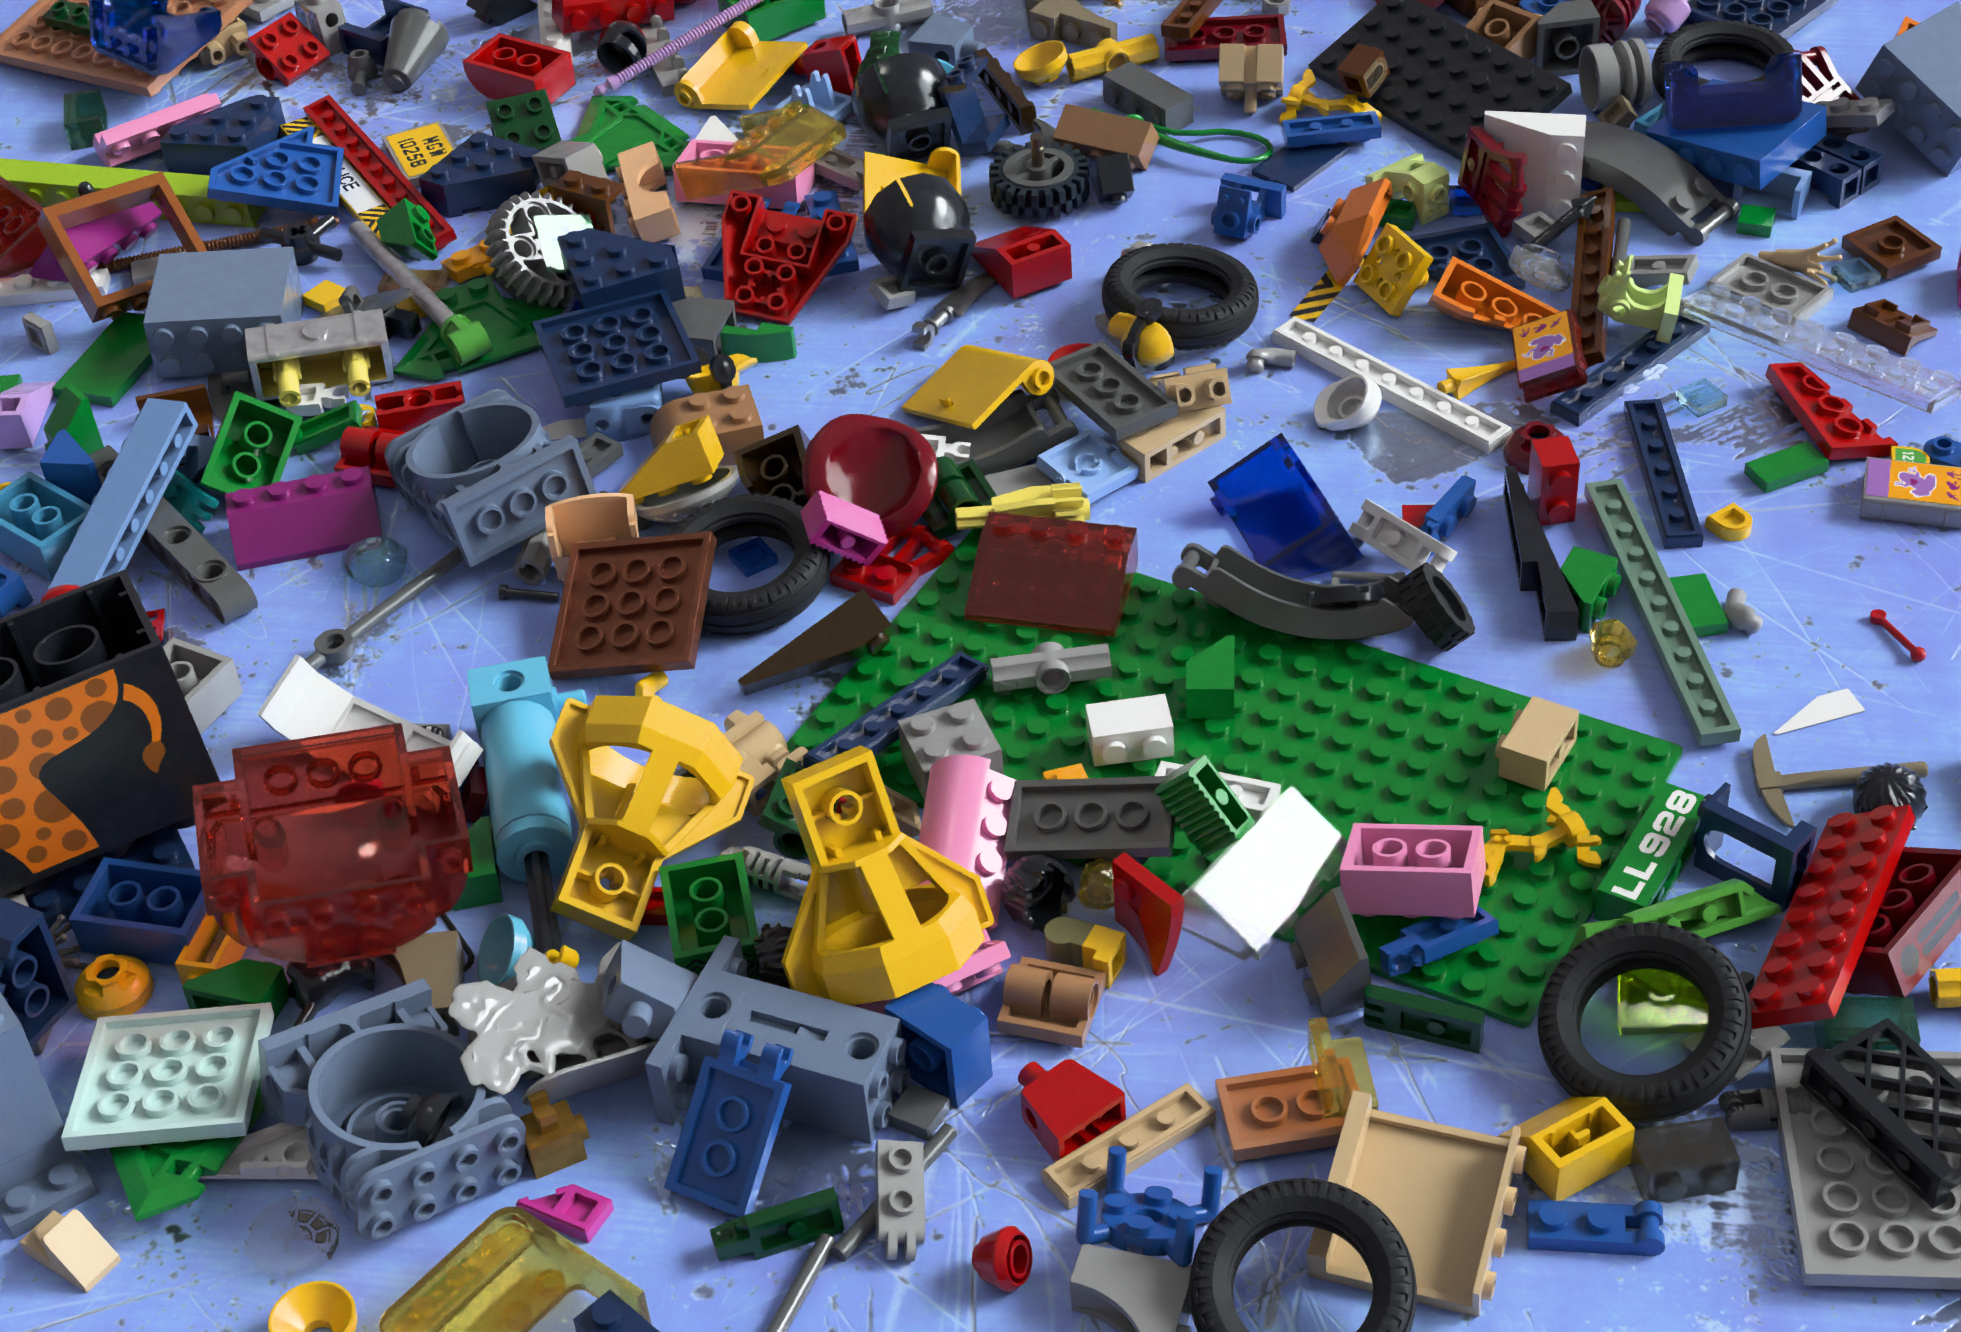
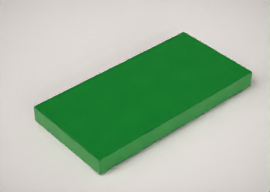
M125 312L114 319L52 387L55 397L59 398L64 387L72 383L88 397L89 403L114 407L153 363L143 325L145 315Z

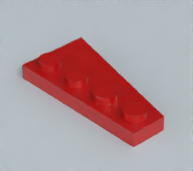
M1802 362L1768 365L1765 374L1766 378L1828 460L1840 461L1852 458L1890 456L1891 446H1898V443L1891 437L1883 439L1876 433L1878 426L1870 419L1860 420L1852 413L1853 405L1845 398L1841 399L1829 393L1831 387Z

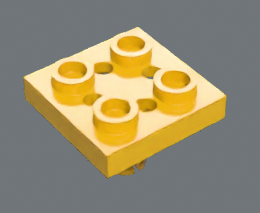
M1386 223L1353 282L1390 315L1400 317L1414 291L1424 288L1429 279L1427 269L1434 258L1397 226Z

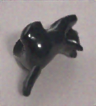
M353 934L341 940L326 957L316 956L311 949L301 950L292 957L286 969V974L291 979L287 992L288 996L295 999L296 1005L302 1009L293 1027L313 1020L317 1012L327 1007L341 991L350 986L359 985L369 991L374 990L372 979H374L376 960L372 954L361 952L366 943L364 934Z

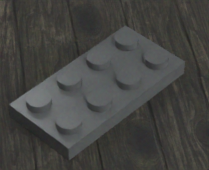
M1103 341L1049 362L1054 370L1052 385L1116 441L1130 438L1136 433L1153 426H1158L1178 416V404Z
M1167 776L1016 780L1014 782L1004 853L1008 860H1019L1024 856H1031L1033 854H1042L1053 859L1117 858L1124 852L1132 858L1172 857L1176 828L1175 817L1171 816L1170 812L1163 807L1160 802V796L1155 795V789Z

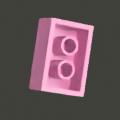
M1353 823L1339 869L1341 890L1350 913L1365 917L1402 915L1406 918H1417L1420 916L1446 917L1449 919L1475 918L1486 871L1483 826Z

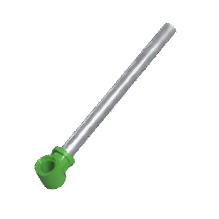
M355 221L350 225V236L401 288L411 289L412 295L410 298L439 326L442 340L448 345L459 365L462 366L492 351L491 341L479 321L472 323L464 315H455L387 245L382 243L381 239L364 222Z

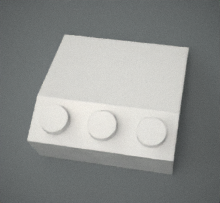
M1485 111L1484 130L1497 143L1503 142V149L1514 153L1527 154V164L1524 165V183L1527 185L1526 196L1521 199L1523 205L1522 213L1530 215L1541 211L1554 221H1557L1572 208L1571 200L1580 198L1586 115ZM1500 163L1511 175V166Z

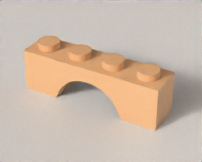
M653 141L618 153L620 166L615 169L620 183L624 184L625 190L622 192L625 201L623 203L629 216L627 219L633 235H640L643 241L655 243L680 234L677 217L666 191L655 192L667 183V179Z

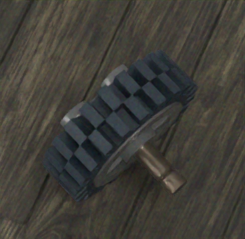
M1041 133L1031 134L1030 142L1025 143L1024 149L1019 144L1012 146L1013 153L1006 149L1001 152L1002 157L997 155L994 158V163H990L991 201L994 202V206L997 209L1002 208V213L1008 215L1012 212L1013 218L1019 219L1022 214H1025V220L1033 221V217L1040 218V221L1047 220V214H1052L1054 219L1060 218V211L1068 215L1073 212L1072 207L1079 209L1082 206V202H1086L1090 193L1089 165L1085 155L1081 156V151L1078 149L1072 151L1071 146L1067 144L1060 149L1059 142H1052L1050 147L1046 146V141H1043V134Z

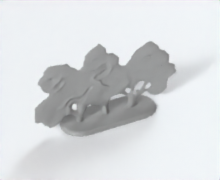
M621 942L616 943L601 958L598 966L599 972L594 983L587 984L581 982L575 968L561 962L553 964L549 962L546 955L529 947L513 967L517 982L514 991L495 986L488 980L457 986L452 993L453 1002L449 1005L448 1014L458 1021L463 1028L475 1031L477 1037L460 1057L470 1084L474 1086L484 1084L489 1090L505 1095L514 1089L521 1074L533 1070L544 1075V1077L531 1085L524 1093L522 1101L526 1106H530L528 1096L543 1089L548 1094L549 1102H553L646 1073L645 1062L659 1040L644 1044L647 1036L639 1039L630 1038L615 1028V1023L617 1022L605 1017L602 1013L603 975ZM605 1034H614L627 1040L630 1049L597 1058L592 1046L597 1037ZM528 1051H534L540 1062L530 1061L527 1056ZM560 1053L579 1054L585 1056L587 1062L555 1072V1056Z

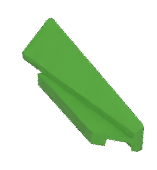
M1733 878L1623 914L1621 919L1580 925L1567 954L1575 946L1592 935L1623 924H1635L1637 922L1664 923L1689 930L1703 938H1707L1781 913V906L1755 892V888L1746 882Z

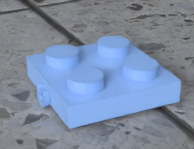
M1090 428L1037 456L1036 467L1057 484L1080 482L1082 497L1084 499L1088 498L1090 504L1137 479L1140 468L1122 454L1121 447L1117 443L1109 444Z

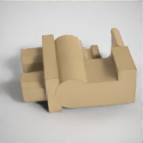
M237 16L231 24H228L217 35L215 40L209 42L199 52L197 58H199L200 63L203 66L210 63L218 65L223 63L229 56L235 54L244 56L251 53L252 51L246 46L249 38L246 23Z
M1216 363L1182 368L1183 375L1176 371L1154 375L1149 378L1154 385L1158 386L1160 390L1178 404V413L1232 403L1227 368L1216 369Z
M735 710L726 717L723 723L726 731L723 735L743 758L739 770L752 775L755 779L745 809L754 817H757L763 811L786 758L795 762L801 761V765H803V755L808 753V750L801 746L789 753L782 733L774 724L765 721L761 713L755 710L750 715H746L740 710ZM761 788L766 789L767 794L757 800L755 792Z

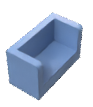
M1788 167L1761 190L1734 183L1732 199L1738 202L1740 208H1742L1743 204L1777 208L1776 216L1797 220L1809 198L1812 171Z

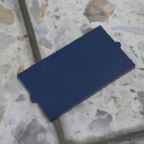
M1340 142L1335 145H1312L1302 149L1284 146L1252 169V176L1265 181L1286 185V190L1294 193L1349 153L1351 145Z

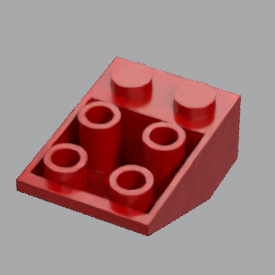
M1022 226L975 242L971 256L1013 299L1027 296L1029 293L1072 279L1071 244L1055 229Z

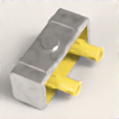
M382 309L357 310L348 314L281 324L269 323L261 327L244 329L248 364L258 400L280 399L281 405L294 407L301 402L300 384L324 383L326 389L336 385L347 384L348 388H350L349 392L353 396L362 397L370 392V385L395 381Z

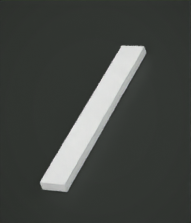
M1293 317L1272 331V342L1285 349L1296 350L1297 355L1343 379L1356 374L1366 375L1380 388L1381 399L1486 454H1490L1505 443L1507 437L1512 433V428L1297 317Z

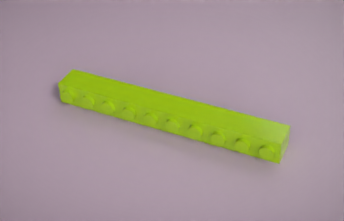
M0 158V205L42 209L77 198L79 196L78 186L84 181L89 182L94 187V190L99 191L160 171ZM163 172L191 222L254 227L267 209L265 206H253L251 204L224 202L207 198L209 175ZM157 200L152 201L163 212ZM163 212L159 219L168 220Z

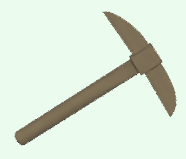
M1766 734L1756 740L1752 754V768L1755 776L1754 784L1758 796L1762 797L1766 807L1780 822L1792 829L1795 825L1783 796L1784 790L1856 784V780L1861 777L1862 771L1871 767L1865 766L1781 775L1780 771H1775ZM1924 761L1897 763L1900 766H1905L1915 771L1920 778H1925L1928 775V766Z

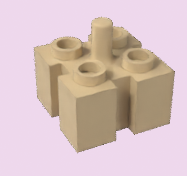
M1220 44L1218 81L1221 94L1227 95L1228 99H1244V113L1255 114L1257 112V93L1258 99L1273 100L1276 99V95H1283L1285 60L1283 44H1258V46Z

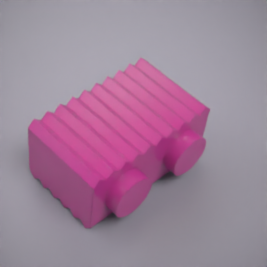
M817 490L800 511L810 545L815 543L816 547L821 546L822 550L827 548L828 552L839 553L840 557L846 556V559L851 558L852 562L858 561V564L864 563V566H869L887 545L888 539H886V534H884L885 530L882 529L883 525L881 524L882 520L879 519L880 515L823 491Z

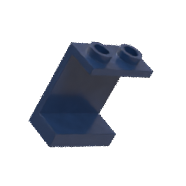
M973 55L959 59L957 65L951 72L945 75L946 78L937 88L943 107L948 106L951 112V129L961 157L990 152L1011 125L1007 113L985 117L976 94L973 81L988 64L987 56L975 58Z

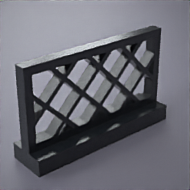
M1889 1018L1880 1021L1827 1051L1820 1045L1806 1053L1800 1084L1932 1209L1946 1202L1950 1190L1961 1184V1166L1953 1169L1938 1155V1150L1961 1154V1141L1938 1137L1939 1125L1961 1128V1115L1939 1111V1099L1955 1101L1961 1104V1083ZM1886 1036L1899 1048V1054L1872 1050V1043ZM1849 1059L1865 1062L1864 1074L1848 1071L1839 1061ZM1871 1063L1899 1067L1898 1079L1871 1075ZM1906 1069L1924 1071L1932 1078V1084L1905 1080ZM1870 1088L1898 1092L1897 1104L1881 1102L1870 1092ZM1905 1094L1932 1098V1110L1904 1106ZM1904 1119L1931 1123V1136L1913 1132L1904 1123Z

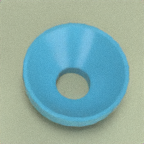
M501 913L488 925L478 955V976L480 982L488 980L495 986H498L516 976L513 967L520 956L529 947L536 950L534 938L531 937L526 924L519 917Z

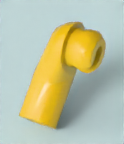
M652 672L639 680L634 686L635 696H653L662 700L655 693L668 684V677L665 672Z

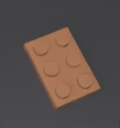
M1349 1059L1215 1079V1092L1233 1161L1237 1162L1337 1146L1353 1090L1359 1091Z

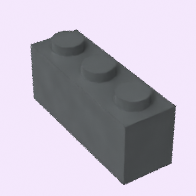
M1129 61L1103 75L1104 102L1126 115L1138 114L1144 121L1180 130L1194 122L1193 95L1139 65Z

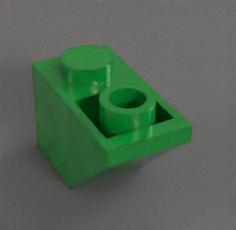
M403 198L376 220L382 243L403 257L431 261L438 258L435 247L436 239L431 232L429 224L430 216L422 206L414 205L406 198Z
M1573 546L1560 569L1579 610L1578 628L1581 632L1589 634L1596 620L1602 621L1604 618L1609 597H1616L1622 576L1617 574L1618 558Z

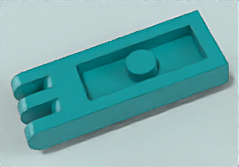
M177 469L163 494V497L201 534H203L206 526L199 522V519L202 518L210 521L213 515L205 509L206 506L216 509L219 504L218 500Z

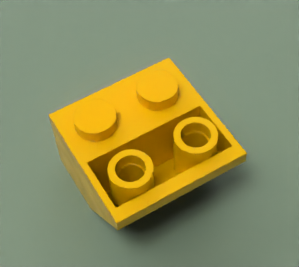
M1572 1096L1517 1125L1520 1127V1145L1527 1147L1524 1171L1551 1200L1562 1201L1631 1164L1635 1127L1606 1097ZM1513 1128L1501 1133L1498 1137L1510 1139Z

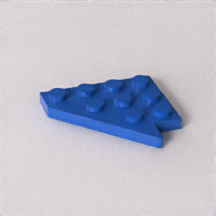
M309 126L211 168L207 198L224 202L230 201L251 204L253 206L278 208L287 211L313 213L321 216L331 214L337 217L344 148L314 144V127Z

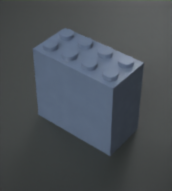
M1958 1L1883 44L1855 87L1864 98L1892 99L1895 112L1887 120L1946 177L1961 168V4Z
M293 246L159 254L143 321L157 378L207 376L241 370L250 371L244 329L261 327L269 323L281 324L301 321L304 302Z

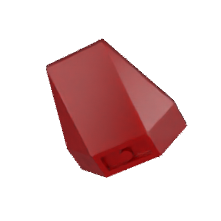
M731 189L721 217L724 300L734 301L735 313L737 315L790 325L849 247L858 219L857 215L825 208L822 220H816L765 209L762 195Z

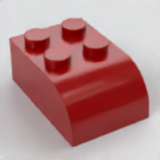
M498 33L462 61L465 74L471 84L482 95L493 100L546 89L550 104H552L576 84L571 52Z

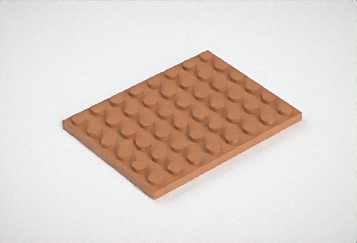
M38 0L0 34V63L153 97L161 91L167 82L177 76L189 61L196 58L209 42L215 40L217 35L228 24H231L254 0H65L108 11L116 16L117 22L109 25V29L105 32L101 31V36L97 39L46 26L42 16L50 10V7L55 2L60 0Z

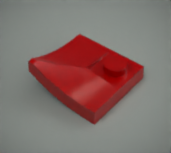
M1124 852L1112 860L1115 921L1124 927L1136 940L1145 953L1153 974L1158 977L1168 970L1177 947L1183 922L1184 897Z

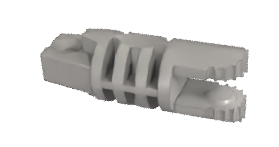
M748 845L743 848L730 846L720 853L719 856L738 852L743 853L749 885H754L802 902L807 886L794 881L795 879L805 882L809 881L811 875L810 865L789 858L785 859L783 856Z

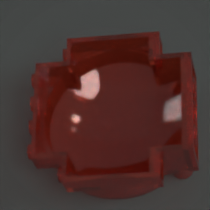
M402 723L232 749L235 779L192 786L200 877L207 916L214 915L222 930L240 945L259 948L260 954L283 961L307 963V967L312 968L397 953V947L416 939L437 924L436 918L450 911L455 906L465 888L468 873L474 872L470 839L450 745L407 752Z

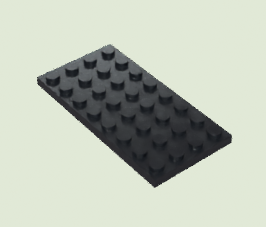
M1382 0L1308 64L1314 76L1345 94H1351L1343 90L1337 68L1357 43L1383 50L1390 74L1370 99L1358 96V101L1361 103L1367 102L1373 108L1380 111L1381 115L1462 161L1468 129L1481 125L1484 129L1485 111L1550 113L1573 93L1571 84L1417 0Z

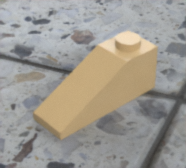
M1220 405L1178 413L1177 417L1136 433L1130 438L1116 441V443L1121 447L1122 454L1140 467L1138 479L1147 483L1225 438L1226 408Z

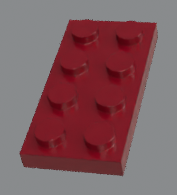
M1284 15L1209 17L1190 40L1174 41L1170 37H1164L1165 61L1183 63L1188 60L1215 61L1219 59L1220 44H1245V46L1283 44L1284 56H1286L1287 40Z

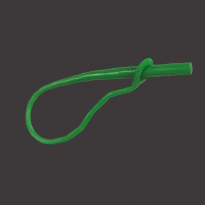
M1129 114L1125 116L1144 121V119L1138 114ZM1153 124L1159 135L1157 145L1179 152L1236 164L1258 163L1267 160L1273 154V145L1268 139L1258 134L1222 128L1176 130ZM1165 134L1173 136H1240L1264 144L1267 151L1256 157H1231L1179 141Z

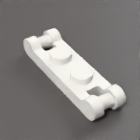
M1367 498L1361 506L1363 512L1357 523L1353 521L1348 529L1349 533L1411 571L1425 563L1430 553L1434 552L1435 554L1429 564L1442 573L1448 561L1453 562L1458 553L1456 550L1441 543Z

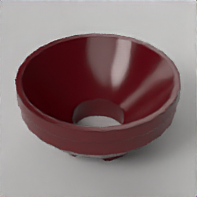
M1540 421L1528 422L1514 430L1507 437L1503 451L1504 460L1509 466H1515L1517 472L1529 475L1531 440L1536 439L1532 437L1551 438L1565 435L1552 424H1543Z

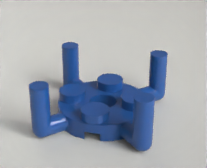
M1122 1146L1109 1147L1105 1186L1106 1196L1103 1200L1101 1223L1096 1224L1098 1193L1093 1189L1080 1190L1076 1223L1077 1242L1080 1245L1108 1242L1112 1246L1127 1251L1128 1244L1143 1247L1142 1255H1167L1178 1266L1186 1267L1190 1265L1193 1260L1196 1224L1211 1222L1219 1214L1223 1169L1214 1165L1204 1168L1201 1204L1188 1206L1172 1198L1173 1192L1163 1186L1147 1187L1144 1193H1129L1124 1189L1127 1150Z

